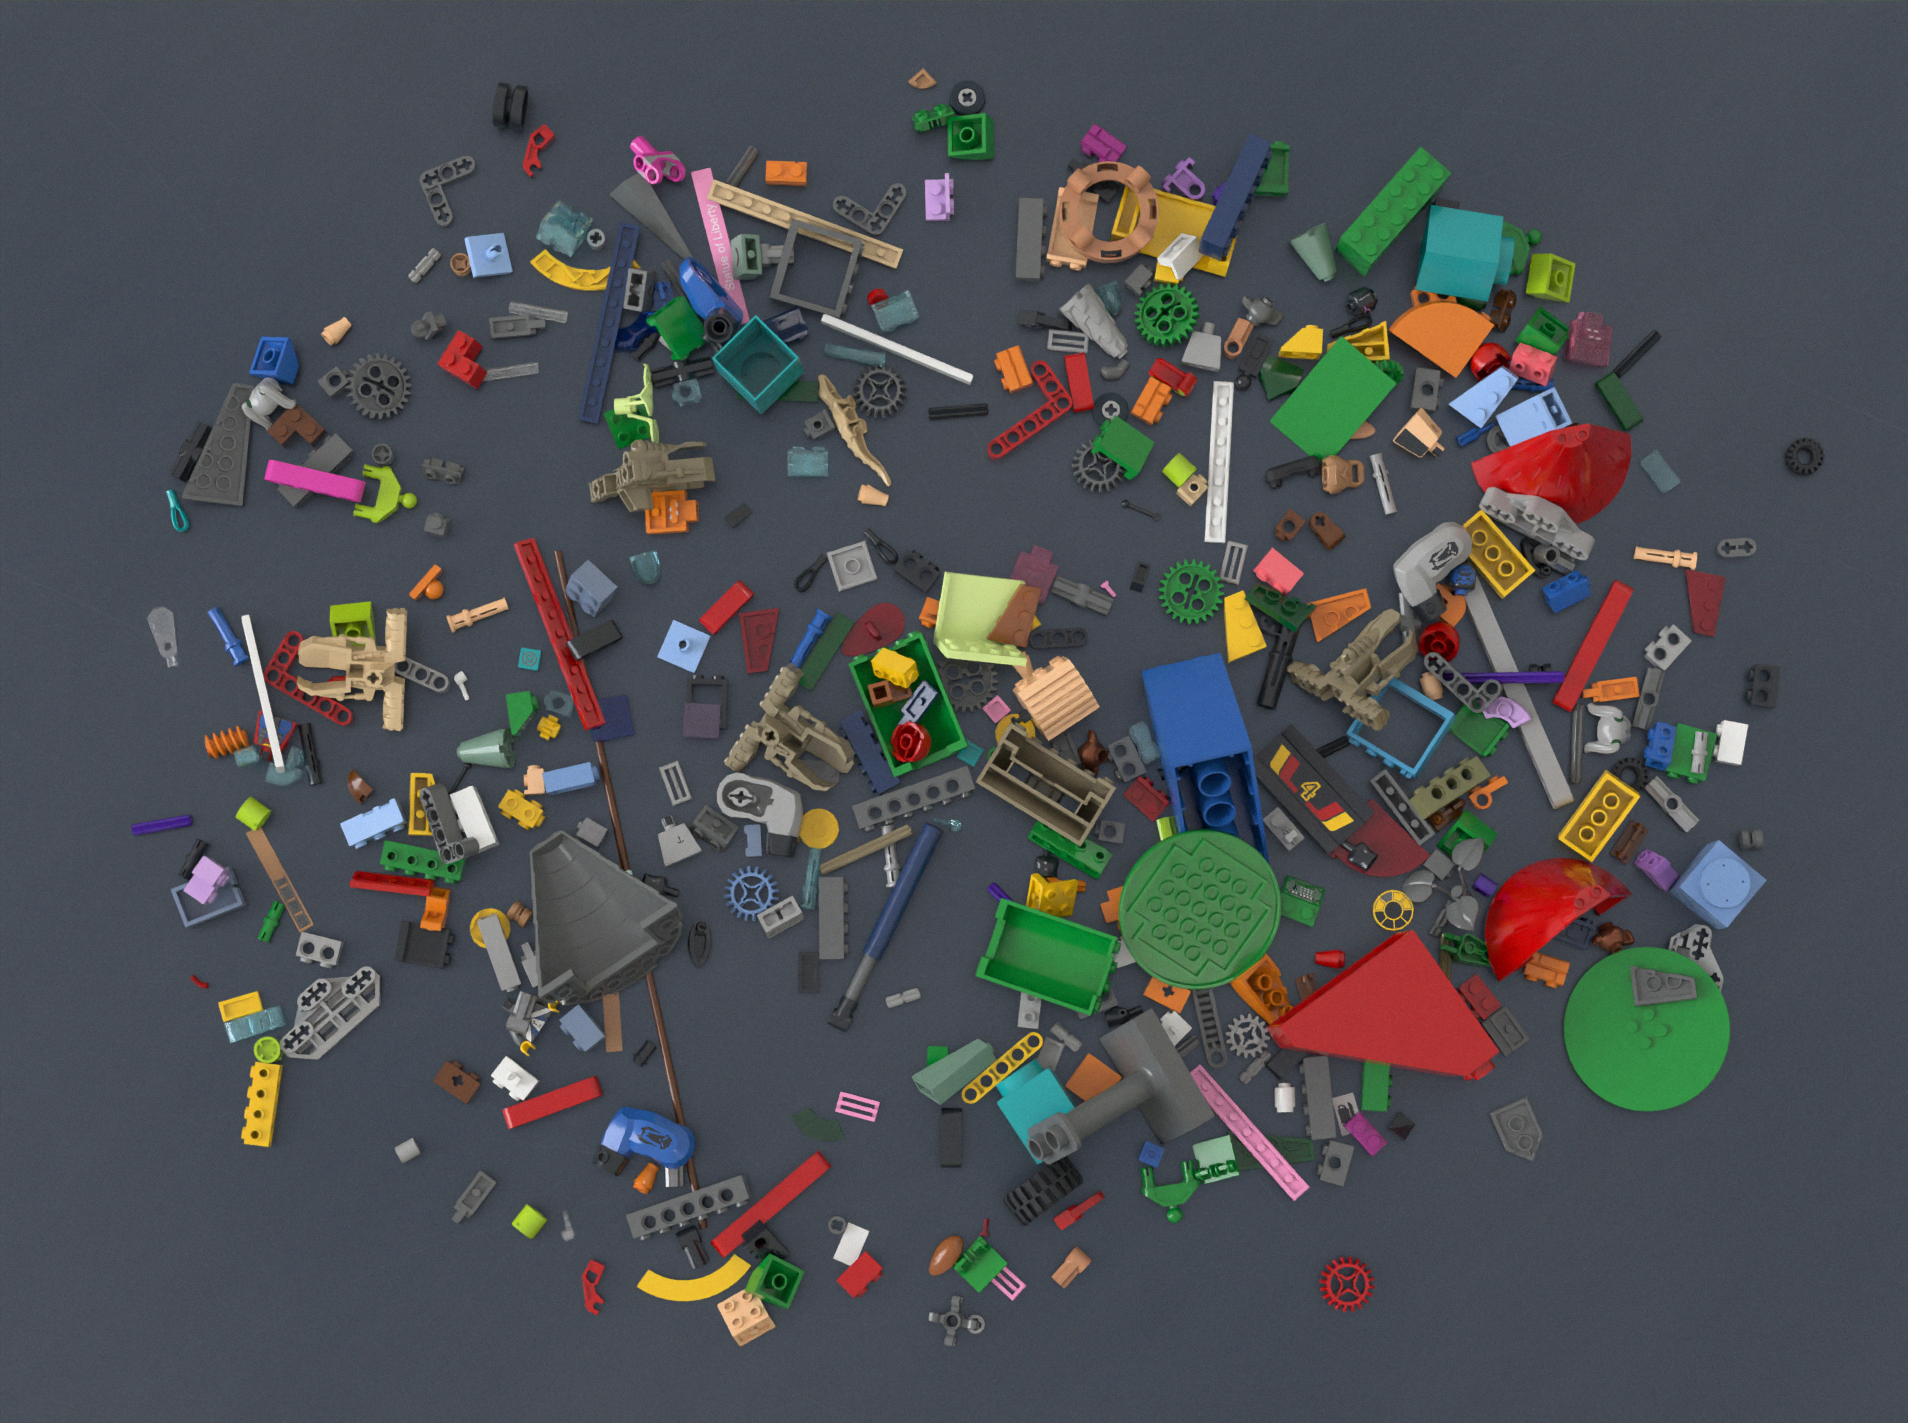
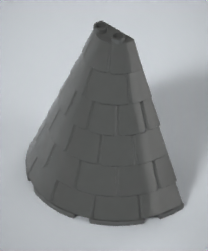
M564 830L554 832L551 837L536 844L530 850L536 973L538 974V996L543 1001L550 1004L560 1001L563 1006H570L603 999L605 992L614 990L617 993L643 978L658 965L656 960L660 956L668 955L674 948L683 928L680 921L683 915L675 902L622 870L620 866L606 859L600 853L586 846Z

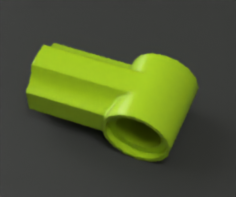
M1174 816L1156 820L1161 841L1177 834Z

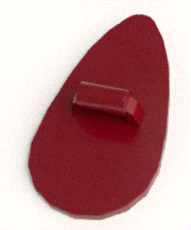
M879 603L873 606L854 624L847 634L841 647L842 654L845 656L867 654L897 640L905 628V617L902 611L896 605L890 603Z

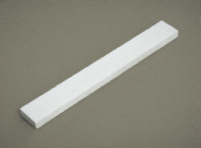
M823 314L821 324L968 385L972 383L973 375L835 317Z
M1213 382L1205 542L1225 543L1234 382Z
M244 615L241 617L275 767L278 773L285 772L252 625L249 615Z

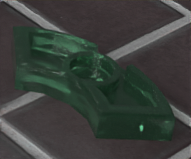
M811 1108L792 1115L794 1122L800 1130L814 1139L829 1142L845 1139L838 1120L828 1121L820 1119Z

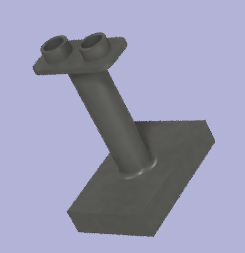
M1151 1008L1099 1038L1123 1079L1067 1113L1057 1112L1028 1129L1030 1138L1027 1140V1145L1031 1154L1037 1160H1043L1049 1165L1080 1149L1081 1140L1138 1106L1161 1145L1200 1126L1215 1115Z

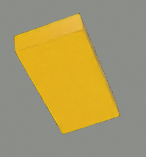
M259 991L218 1002L223 1022L264 1011Z

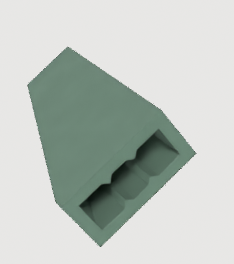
M976 1039L912 1076V1079L921 1093L941 1105L996 1061L993 1054L994 1049L988 1042L984 1043Z

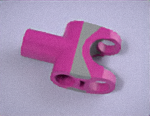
M638 136L632 141L630 148L636 154L633 160L634 167L649 183L659 184L662 181L663 175L674 182L684 179L685 167L673 152H658L644 136Z

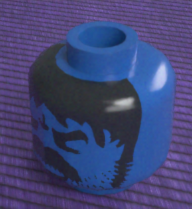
M1458 565L1450 571L1449 588L1455 591V595L1467 596L1468 592L1475 590L1476 572L1472 570L1471 566Z

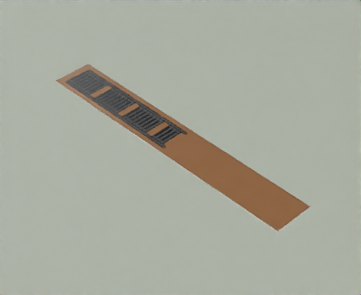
M262 828L257 832L254 830L248 831L246 833L284 905H286L285 907L299 932L313 926L314 924Z
M614 990L605 992L603 996L605 1034L607 1035L605 1038L606 1052L623 1051L619 992L616 993Z

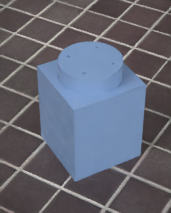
M1720 840L1704 846L1683 871L1679 879L1667 891L1712 929L1718 930L1727 928L1767 880Z

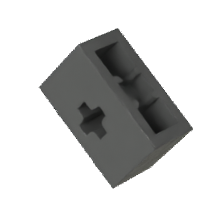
M629 268L624 309L640 312L651 311L657 271Z

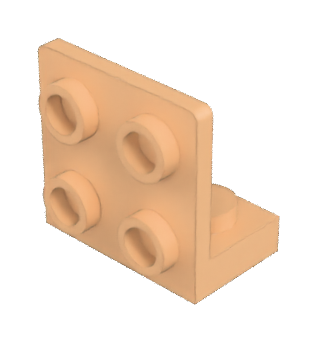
M745 1289L717 1305L733 1338L740 1347L776 1327L761 1299L745 1292Z

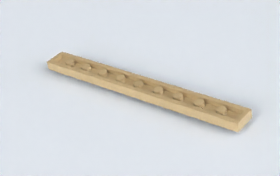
M713 180L707 199L786 229H789L791 219L793 218L862 239V244H865L861 257L897 269L903 252L901 248L717 180ZM799 227L797 230L799 234L852 253L853 243Z

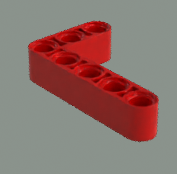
M1042 360L1034 362L1031 367V376L1049 402L992 440L988 445V455L991 459H1002L1071 410L1072 399L1046 362ZM1041 366L1046 372L1044 375L1039 376L1035 374L1034 369ZM1054 383L1057 386V390L1049 392L1046 389V385ZM1065 399L1068 401L1069 406L1062 409L1058 406V401ZM1043 411H1050L1052 418L1044 420L1041 417V413ZM1032 422L1036 428L1034 431L1029 432L1024 428V425ZM1010 434H1017L1019 440L1016 443H1011L1008 441V436ZM994 445H999L1002 447V452L998 455L993 454L991 448Z
M296 631L287 633L264 671L265 681L343 727L350 726L354 721L353 712L333 699L314 695L312 701H305L304 695L306 692L300 690L297 679L288 674L299 656L298 649L300 643L305 638ZM294 636L300 638L297 646H291L290 640ZM287 653L289 661L281 664L280 656ZM273 671L279 673L276 681H270L269 675ZM295 681L296 689L289 692L287 684ZM329 701L331 709L328 712H323L322 704ZM342 712H348L349 718L345 722L339 720V715Z

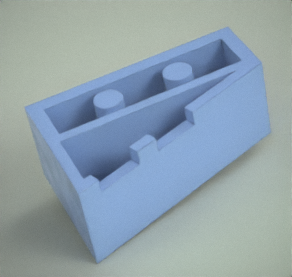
M1501 366L1452 400L1449 405L1482 428L1519 377L1505 366Z

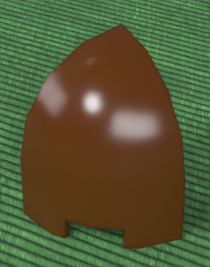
M354 769L349 772L347 778L348 791L362 805L375 790Z

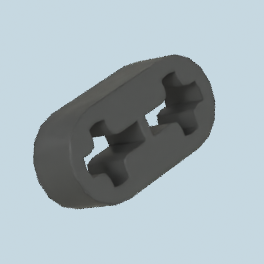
M1735 538L1722 540L1717 545L1716 550L1722 558L1749 557L1754 554L1757 546L1751 538ZM1747 542L1748 546H1751L1752 549L1746 553L1745 549H1738V546H1743ZM1726 543L1728 547H1734L1735 550H1730L1726 554L1721 548Z

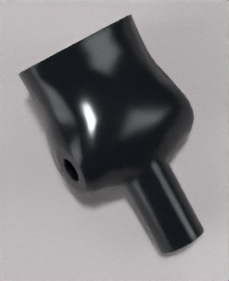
M1346 840L1340 845L1350 852L1348 861L1365 872L1373 866L1378 858V854L1371 851L1363 842L1354 846Z
M1043 848V855L1037 856L1035 859L1036 872L1043 878H1058L1059 860L1051 856L1050 851Z
M648 873L644 874L643 883L657 890L663 896L667 894L678 897L679 889L667 886V879L665 877L654 876Z
M1141 1005L1129 1010L1115 1006L1104 1014L1111 1028L1115 1025L1125 1024L1131 1017L1144 1012Z

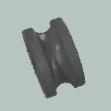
M834 1216L828 1222V1228L833 1234H841L846 1229L847 1223L841 1216ZM836 1219L838 1222H843V1225H841L843 1228L840 1231L832 1229L831 1225H834L832 1223L833 1220Z

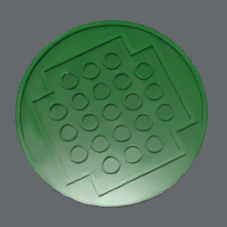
M1189 830L1174 834L1158 842L1147 850L1132 867L1120 895L1119 926L1130 954L1138 965L1152 977L1168 985L1183 989L1214 988L1232 982L1266 954L1278 930L1281 916V895L1277 879L1270 865L1248 842L1219 830Z
M1636 947L1605 957L1591 967L1579 980L1566 1008L1564 1039L1575 1071L1583 1082L1597 1095L1625 1109L1646 1112L1661 1111L1679 1106L1691 1100L1712 1082L1725 1060L1730 1040V1022L1728 1010L1719 988L1698 964L1679 953L1667 949ZM1630 966L1646 970H1656V972L1667 974L1672 973L1693 977L1695 979L1697 1000L1635 1007Z

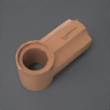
M1238 318L1223 347V354L1227 359L1234 360L1239 357L1254 327L1249 321ZM1235 345L1238 351L1231 353L1227 346Z
M1078 1246L1071 1251L1065 1258L1066 1261L1051 1276L1063 1288L1068 1286L1074 1277L1081 1273L1092 1261Z

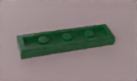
M795 381L776 401L818 403L819 382ZM737 391V400H746Z
M839 612L836 613L803 665L801 672L804 674L800 677L798 684L812 692L855 622Z

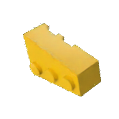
M1386 321L1370 329H1364L1355 335L1344 337L1372 363L1376 360L1382 362L1384 359L1390 360ZM1336 341L1327 344L1326 353L1330 350V348L1335 344Z
M1244 591L1225 597L1223 600L1228 664L1264 650L1267 647L1249 602L1245 600L1246 595Z
M410 774L408 836H433L420 799L421 789L435 784L432 774Z

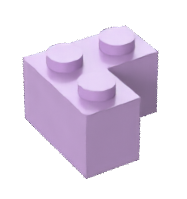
M203 856L192 871L194 876L183 891L203 905L212 904L218 895L216 891L220 886L223 887L228 882L230 871L212 858Z

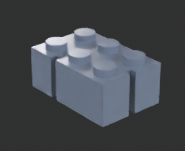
M225 867L230 871L228 874L230 878L223 887L220 886L216 891L218 895L212 904L203 905L183 891L188 883L171 889L186 928H192L247 906L240 888H235L239 884L232 867Z

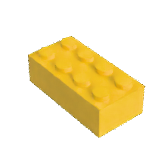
M1482 509L1463 525L1470 533L1473 542L1471 554L1467 561L1471 562L1474 569L1501 599L1535 571Z
M1605 770L1558 834V839L1593 862L1638 801L1640 793L1608 770Z

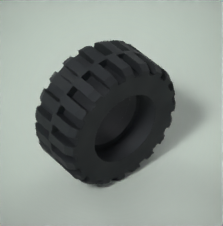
M1065 1156L1052 1164L1046 1165L1004 1197V1204L1017 1222L1025 1227L1081 1185L1083 1177L1069 1158Z

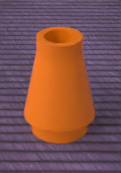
M648 1162L647 1166L634 1180L633 1188L646 1195L649 1191H652L659 1167Z

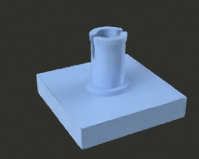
M504 233L465 238L473 278L510 274L513 272Z
M673 620L657 658L695 674L711 636Z

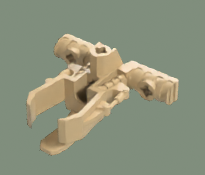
M389 608L386 610V646H376L375 638L372 636H358L356 638L347 637L344 634H340L338 637L312 636L300 643L298 649L299 663L304 667L333 668L346 671L345 681L312 683L298 675L297 684L300 690L311 696L318 695L336 698L338 701H343L344 699L371 701L375 690H384L383 728L391 731H401L403 729V724L401 723L404 722V694L402 693L405 692V678L395 676V663L405 661L407 610L405 608ZM349 641H355V642L358 643V644H366V645H365V646H353V642H349ZM351 687L360 688L364 691V693H355V695H345V693L351 692Z

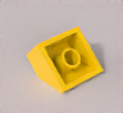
M1307 325L1306 328H1302L1281 347L1278 358L1319 360L1322 354L1323 329H1318L1316 325Z

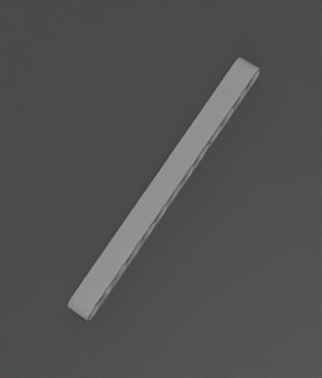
M1470 561L1462 564L1471 566L1472 570L1475 571ZM1476 575L1475 590L1468 592L1467 596L1464 597L1467 612L1494 672H1519ZM1524 683L1502 684L1504 697L1521 704L1532 717V720L1518 726V729L1552 807L1556 810L1573 803L1574 799Z

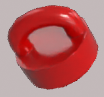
M884 289L872 290L867 296L868 303L873 309L885 307L889 300Z

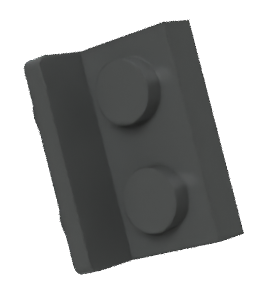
M705 805L693 821L689 831L697 839H702L708 843L712 849L723 853L738 831L739 826Z

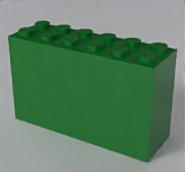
M1420 147L1340 237L1335 252L1362 276L1366 277L1440 193L1447 183L1451 172Z

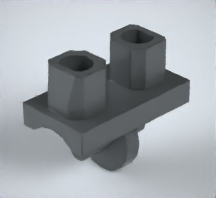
M432 311L426 312L421 320L414 321L411 326V332L419 338L425 336L426 341L432 340L434 335L443 330L442 327L446 326L443 313L433 316Z

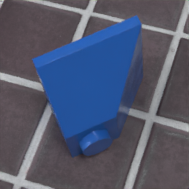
M261 336L249 374L262 379L267 377L274 378L279 384H293L299 364L292 340L289 337Z

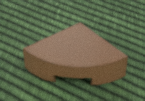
M924 68L908 81L911 86L917 89H929L937 84Z

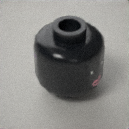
M1361 287L1349 293L1346 306L1349 312H1353L1357 316L1363 315L1375 309L1378 299L1372 289Z

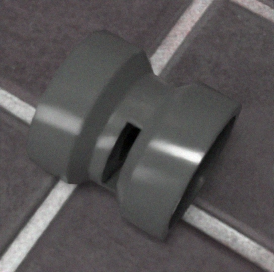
M378 444L372 450V458L380 466H389L394 461V453L386 444Z
M1755 829L1753 832L1740 830L1739 843L1741 850H1749V848L1763 849L1762 830Z

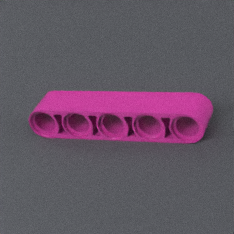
M275 460L268 461L264 480L355 502H361L366 482Z

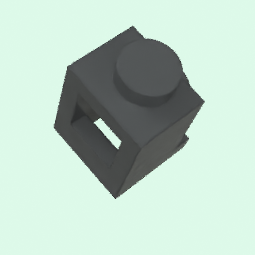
M1140 264L1127 278L1124 285L1140 298L1143 293L1141 291L1142 288L1146 290L1152 284L1151 278L1155 271L1148 265L1144 267Z
M826 409L804 421L806 426L803 427V430L807 437H812L814 441L835 430V426ZM820 422L822 425L817 429L814 427V423Z
M437 513L427 515L424 532L446 538L451 518Z

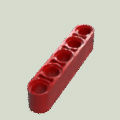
M593 1076L502 1110L508 1129H512L600 1097L603 1093L597 1076Z

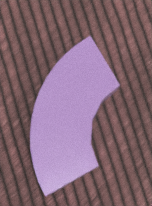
M1501 696L1483 712L1486 719L1492 717L1502 718L1509 722L1512 728L1532 720L1529 712L1521 704ZM1483 699L1478 700V703L1480 707L1483 708L1484 701Z

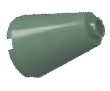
M1326 223L1310 228L1303 234L1300 233L1290 239L1293 248L1319 280L1323 279L1326 282L1335 277L1334 273L1337 272V267Z
M501 728L461 742L460 747H457V756L464 763L510 768L514 766L516 759V750H512L511 743H515L514 737L511 734L510 728Z

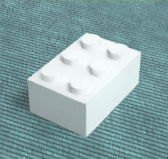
M472 785L450 794L453 810L459 817L457 822L460 831L465 832L467 838H476L480 847L478 853L500 845L477 788Z

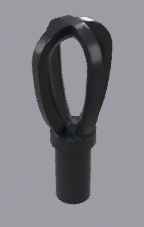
M1368 313L1358 315L1348 323L1343 324V326L1331 330L1332 338L1368 328L1372 324L1371 315ZM1367 317L1369 319V322L1364 325L1350 327L1352 323L1361 318Z
M870 528L866 529L863 534L873 543L881 558L888 565H893L897 562V552L889 544L878 538ZM879 545L888 549L894 555V559L889 560L883 554Z
M821 554L813 565L804 570L795 579V589L799 592H805L828 558ZM812 571L808 582L800 588L798 583Z

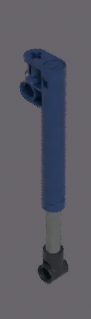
M925 822L867 941L868 943L862 951L865 955L846 994L842 995L838 1007L834 1008L828 1020V1025L846 1033L853 1019L852 1013L859 1004L857 1000L876 961L882 959L883 952L886 951L907 905L935 852L936 845L944 833L943 829Z

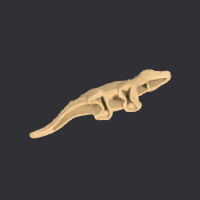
M823 374L817 377L820 385L818 396L829 406L832 412L833 423L841 433L842 439H845L848 448H851L855 457L860 458L864 464L871 466V469L875 470L879 477L882 478L884 484L889 487L891 480L885 468L867 449L863 436L867 433V425L862 418L857 416L855 411L857 405L854 397L848 395L847 398L843 399L837 393L830 380Z

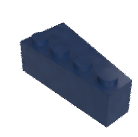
M861 709L840 720L841 728L838 730L844 739L848 738L855 753L854 757L858 756L861 761L858 764L863 775L868 774L871 780L868 784L873 793L878 792L881 795L901 784L898 777L893 776L885 753L878 740H876L870 725L866 722Z

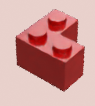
M458 330L437 365L475 389H478L488 373L480 365L473 362L483 346L474 338Z

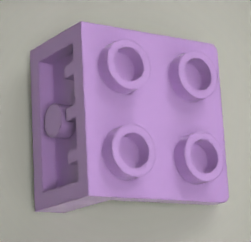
M945 173V179L925 180L926 221H950V215H954V198L950 199V195H953V179H949V173Z

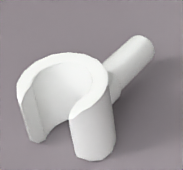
M460 671L455 675L454 680L461 689L466 701L470 698L463 683L468 679Z

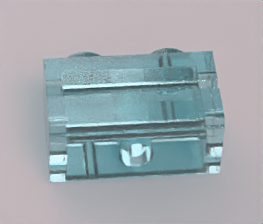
M909 290L871 305L882 332H891L903 323L911 324L915 321V318L919 317Z
M794 446L792 450H788V476H829V452L824 450V447L816 446L812 447V450H804V447Z

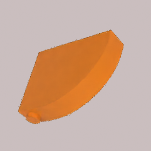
M1437 300L1425 302L1407 310L1395 320L1388 330L1457 378L1494 324L1490 322L1492 318L1484 312L1478 314L1460 303Z

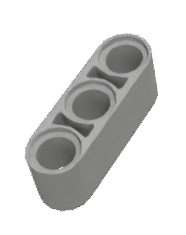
M405 657V662L409 665L405 672H401L398 669L401 662L395 663V672L406 679L437 693H445L450 688V680L444 674ZM420 670H426L427 677L424 680L417 679V673ZM439 678L445 679V686L441 689L435 686V682Z

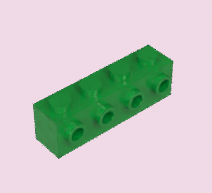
M1040 821L1036 822L1027 837L1098 880L1113 855L1106 847L1092 842L1088 836L1082 845L1079 846Z
M385 840L380 864L385 866L384 870L396 872L398 868L405 870L404 874L416 876L418 872L425 874L424 878L436 880L437 877L445 878L444 882L456 884L457 881L462 882L467 858L445 864L441 860L438 851Z

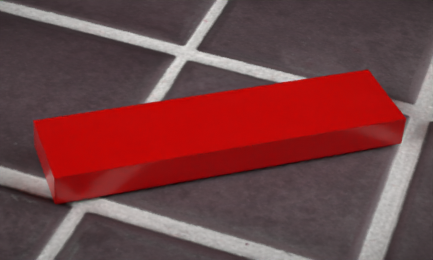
M355 871L350 879V887L430 896L435 887V880Z

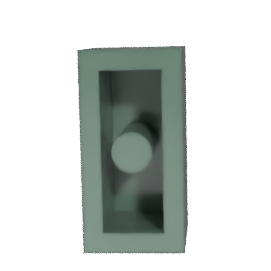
M740 234L732 239L733 279L752 281L762 275L759 235Z

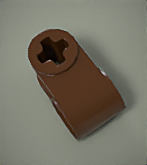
M1317 512L1309 519V528L1330 551L1346 538L1344 532L1325 513ZM1321 518V525L1316 526V519Z

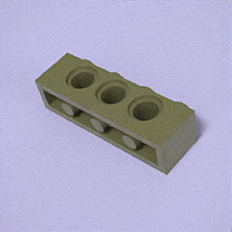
M1478 756L1471 760L1469 757L1458 763L1460 767L1457 769L1454 767L1449 768L1443 773L1444 777L1440 779L1437 776L1428 782L1430 786L1425 788L1423 785L1413 792L1415 796L1409 801L1422 820L1483 783L1491 776Z

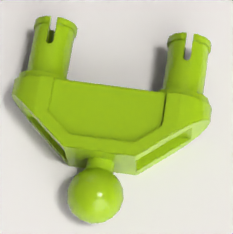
M368 464L364 465V469L367 471L363 470L362 476L379 479L381 484L376 506L370 507L356 503L355 508L357 510H354V516L371 519L373 523H380L398 510L399 503H402L405 508H413L416 505L417 498L413 493L401 495L402 488L390 466L380 468Z

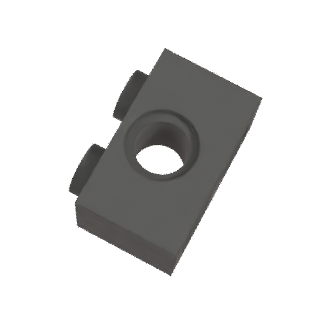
M1416 367L1409 410L1418 411L1422 408L1426 413H1434L1436 408L1439 409L1441 397L1437 395L1438 388L1442 389L1443 377L1440 376L1441 371ZM1422 387H1430L1432 394L1429 396L1424 395Z
M1329 1140L1328 1144L1324 1143L1321 1154L1324 1155L1323 1164H1318L1316 1175H1319L1318 1180L1344 1187L1354 1146ZM1332 1157H1337L1340 1161L1339 1166L1335 1169L1329 1165V1160Z

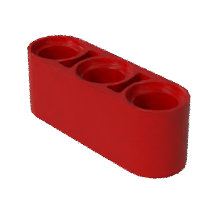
M1084 352L1065 355L1064 361L1074 413L1093 410L1094 404Z
M738 580L700 618L699 622L712 635H715L754 596V593L741 580Z

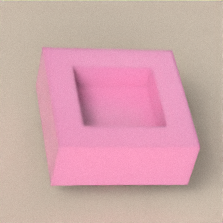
M998 695L982 708L995 724L1011 711Z

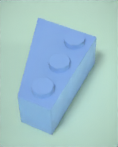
M395 798L391 799L388 804L374 807L369 812L359 814L340 823L349 846H355L358 849L367 845L366 841L374 838L377 841L386 837L385 833L393 830L396 833L405 829L404 825L408 824L400 802Z

